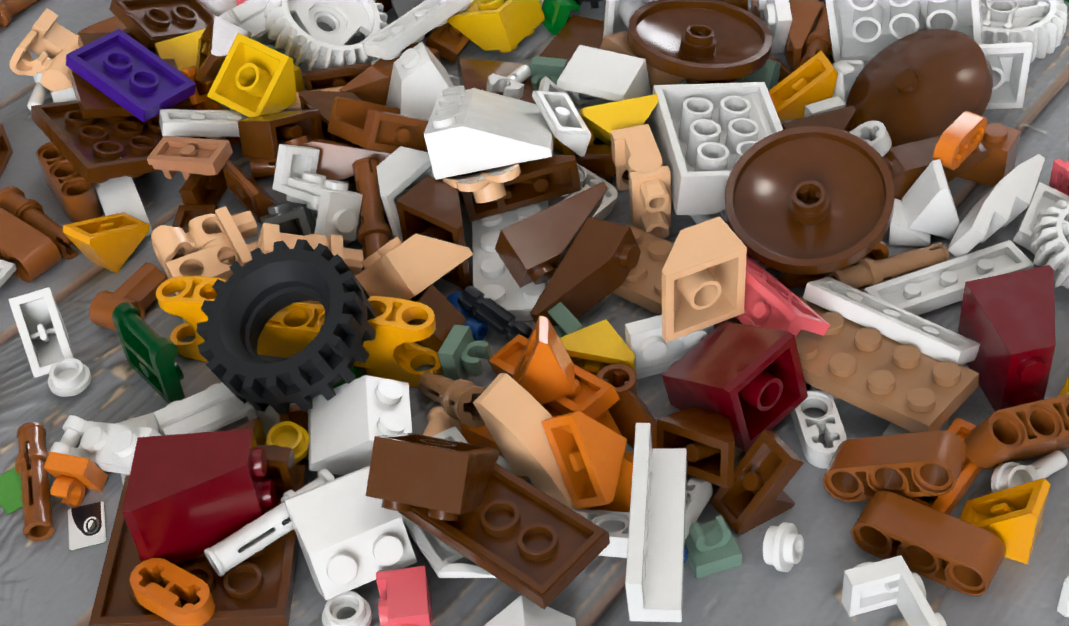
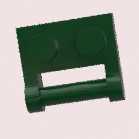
M129 302L119 304L112 313V320L128 364L168 404L174 401H181L185 398L180 380L184 379V375L180 366L175 361L178 354L177 346L170 339L160 337L143 321L140 311Z

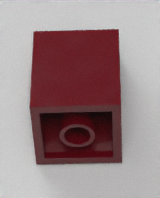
M1050 265L965 282L957 334L980 343L976 359L966 364L969 369L979 373V386L995 412L1044 400L1056 346L1054 270Z
M722 322L662 374L671 405L680 411L697 406L730 417L735 446L745 453L748 452L764 429L771 431L808 397L795 335L782 330Z
M252 429L137 438L122 513L142 562L151 558H162L175 565L203 554L205 549L214 546L246 524L267 513L269 508L275 507V482L273 479L267 480L266 452L264 448L257 447Z

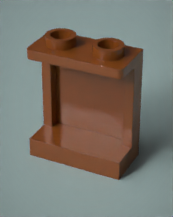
M338 96L334 98L327 132L370 150L393 153L402 146L428 152L424 132L429 120L400 115V109L392 106Z

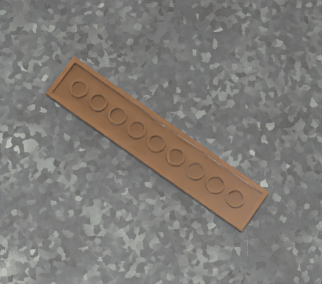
M627 224L626 226H629L633 232L641 253L636 267L631 269L624 283L612 293L658 315H662V269L674 243ZM797 296L830 324L824 336L801 329L795 338L805 383L913 433L938 430L978 388V372L950 361L941 362L921 353L916 346L901 344L882 335L876 329L866 328L842 317L838 313L831 312ZM735 317L730 318V319L725 320V321H722V322H730V323L742 324V323H741L738 319H736ZM722 322L714 324V329L718 327Z

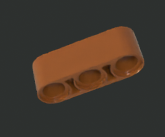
M52 142L45 143L39 147L36 155L46 183L69 220L75 223L102 217L103 210L93 182H86Z
M0 207V260L15 263L17 270L13 275L26 283H30L61 262V254L48 236Z
M1069 394L1001 409L992 413L967 433L964 438L968 458L981 468L992 469L1002 463L1020 462L1048 455L1055 450L1064 451L1068 449Z
M946 430L849 439L843 441L838 446L824 474V488L834 498L845 502L869 501L877 491H889L905 498L947 494L955 486L967 455V446L962 438Z
M877 491L872 495L851 530L855 543L869 554L883 560L902 555L910 571L971 596H980L986 592L1006 555L1005 545L995 534L889 491Z

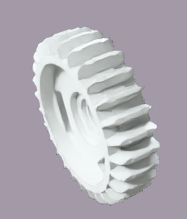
M267 0L263 17L266 19L265 28L270 30L269 39L277 40L275 49H285L284 55L294 57L296 59V66L303 63L308 66V71H312L313 68L321 70L369 63L375 60L377 57L366 56L362 43L388 26V23H386L388 15L383 13L384 5L382 3H375L376 0ZM317 23H326L333 31H324L318 27ZM361 33L364 34L365 39L363 41L347 45L355 35L360 36Z
M981 0L982 44L1032 42L1033 49L1030 63L1034 61L1035 57L1043 59L1046 53H1053L1055 47L1061 44L1068 20L1067 6L1064 4V0Z

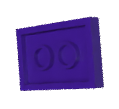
M117 29L66 54V66L142 122L158 115L160 109H169L195 94V82L121 29Z

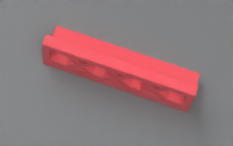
M747 254L744 314L738 315L735 318L743 325L788 331L795 335V338L801 329L824 336L830 324Z

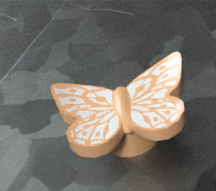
M512 164L481 171L478 174L442 178V180L451 187L458 188L459 191L473 192L476 203H486L504 197L506 191L503 182L515 179L520 175L521 170L519 164Z

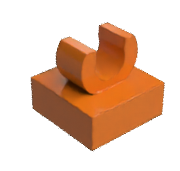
M51 451L43 467L56 478L51 487L50 494L54 497L62 498V504L79 507L83 502L85 489L102 492L108 478V474L91 459Z

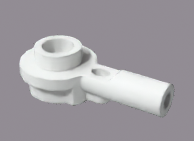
M1055 450L1029 465H1021L1012 461L999 464L994 469L991 477L992 492L995 493L1038 479L1047 478L1066 467L1067 457L1063 452Z

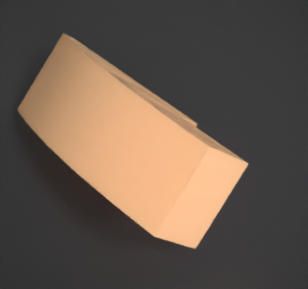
M500 373L473 402L474 406L516 476H528L534 487L568 508L574 509L541 421L552 416L507 373Z

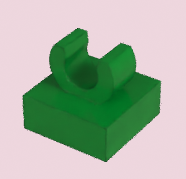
M544 0L542 11L545 20L542 24L551 35H557L571 18L569 16L570 11H580L581 7L575 0Z

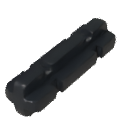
M467 286L462 291L457 300L458 304L468 312H475L474 316L498 334H506L505 339L509 342L518 334L529 339L533 331L532 328L521 320L515 321L516 316L491 298H484L485 294L474 286Z

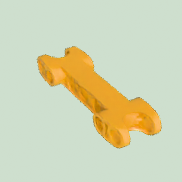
M177 276L166 280L157 288L156 297L160 308L171 315L179 316L187 321L175 327L170 335L171 341L178 348V355L208 362L200 354L198 345L205 342V340L197 333V323L208 321V316L201 310L204 300H215L218 293L212 288L217 279L225 283L227 280L206 276ZM182 291L178 295L168 297L170 294L174 292ZM370 296L367 300L375 309L376 318L368 320V322L376 331L375 339L364 341L362 345L369 353L366 362L355 361L353 366L366 368L368 376L407 382L409 387H418L419 378L427 371H430L432 374L433 371H437L442 375L443 370L437 352L415 343L430 337L436 330L433 310L419 302L393 297ZM296 302L279 310L265 324L258 338L257 353L259 355L289 358L301 352L318 335L324 323V306ZM414 319L426 320V322L421 325L407 324L409 321ZM188 336H195L194 341L180 342ZM423 365L434 366L427 371H416L417 368Z

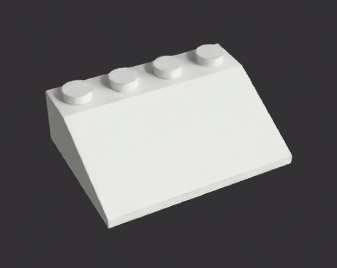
M826 0L834 63L840 60L870 61L893 42L910 34L929 29L955 30L971 37L977 44H982L981 0Z
M765 82L654 85L653 94H657L658 103L650 114V126L662 157L663 166H668L671 172V199L676 215L696 216L699 214H716L726 210L725 189L729 175L737 161L755 143L783 130Z
M453 86L442 91L443 95H438L424 132L435 180L552 157L554 135L537 104L476 88L465 90L464 86Z

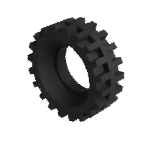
M297 239L294 249H289L282 240L274 242L273 252L264 254L260 248L251 251L253 260L244 266H241L237 261L229 267L234 274L226 283L217 279L212 288L218 294L214 301L204 300L201 310L208 316V321L197 323V333L205 340V342L198 345L200 354L208 361L207 367L244 404L248 401L257 411L265 413L270 405L278 414H288L290 404L296 403L303 411L312 409V398L322 394L328 401L336 396L332 387L342 379L348 384L351 383L356 377L350 370L355 361L365 363L369 357V353L362 345L364 341L375 339L376 331L368 320L376 318L375 309L367 300L370 296L338 254L334 256L327 246L320 243L314 250L307 240ZM308 300L320 302L324 306V323L318 335L301 352L288 359L273 362L264 361L258 356V338L265 324L279 310L293 303Z

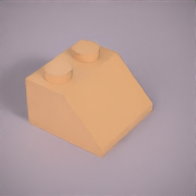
M720 216L680 230L662 269V338L666 343L744 314L747 247Z
M414 234L403 243L397 236L363 260L361 263L365 270L355 277L369 296L410 300L472 256L473 253L469 247L419 234Z

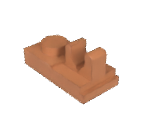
M163 136L147 157V161L154 169L162 170L168 179H172L177 171H181L184 179L187 180L190 174L218 175L232 155L233 150L229 140Z

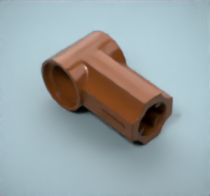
M145 262L114 293L105 290L94 297L89 310L90 320L98 326L117 332L112 320V313L119 304L129 302L140 311L141 319L144 321L145 310L157 299L156 290L163 282L168 280L167 276L156 265Z

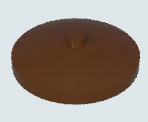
M657 0L650 2L633 13L629 21L627 36L631 50L638 58L646 59L648 65L671 75L706 81L736 79L758 71L768 61L772 46L771 32L762 20L738 6L718 0Z
M929 29L916 32L893 42L869 61L854 81L847 98L846 107L854 106L856 109L855 128L868 121L883 123L891 138V147L939 136L965 111L980 116L983 115L992 94V67L981 47L964 33L950 29Z
M800 126L785 129L755 143L740 157L733 167L725 189L727 220L730 229L747 247V253L758 262L770 268L800 275L833 272L865 257L880 243L886 234L894 212L893 178L882 156L870 144L854 134L827 126Z

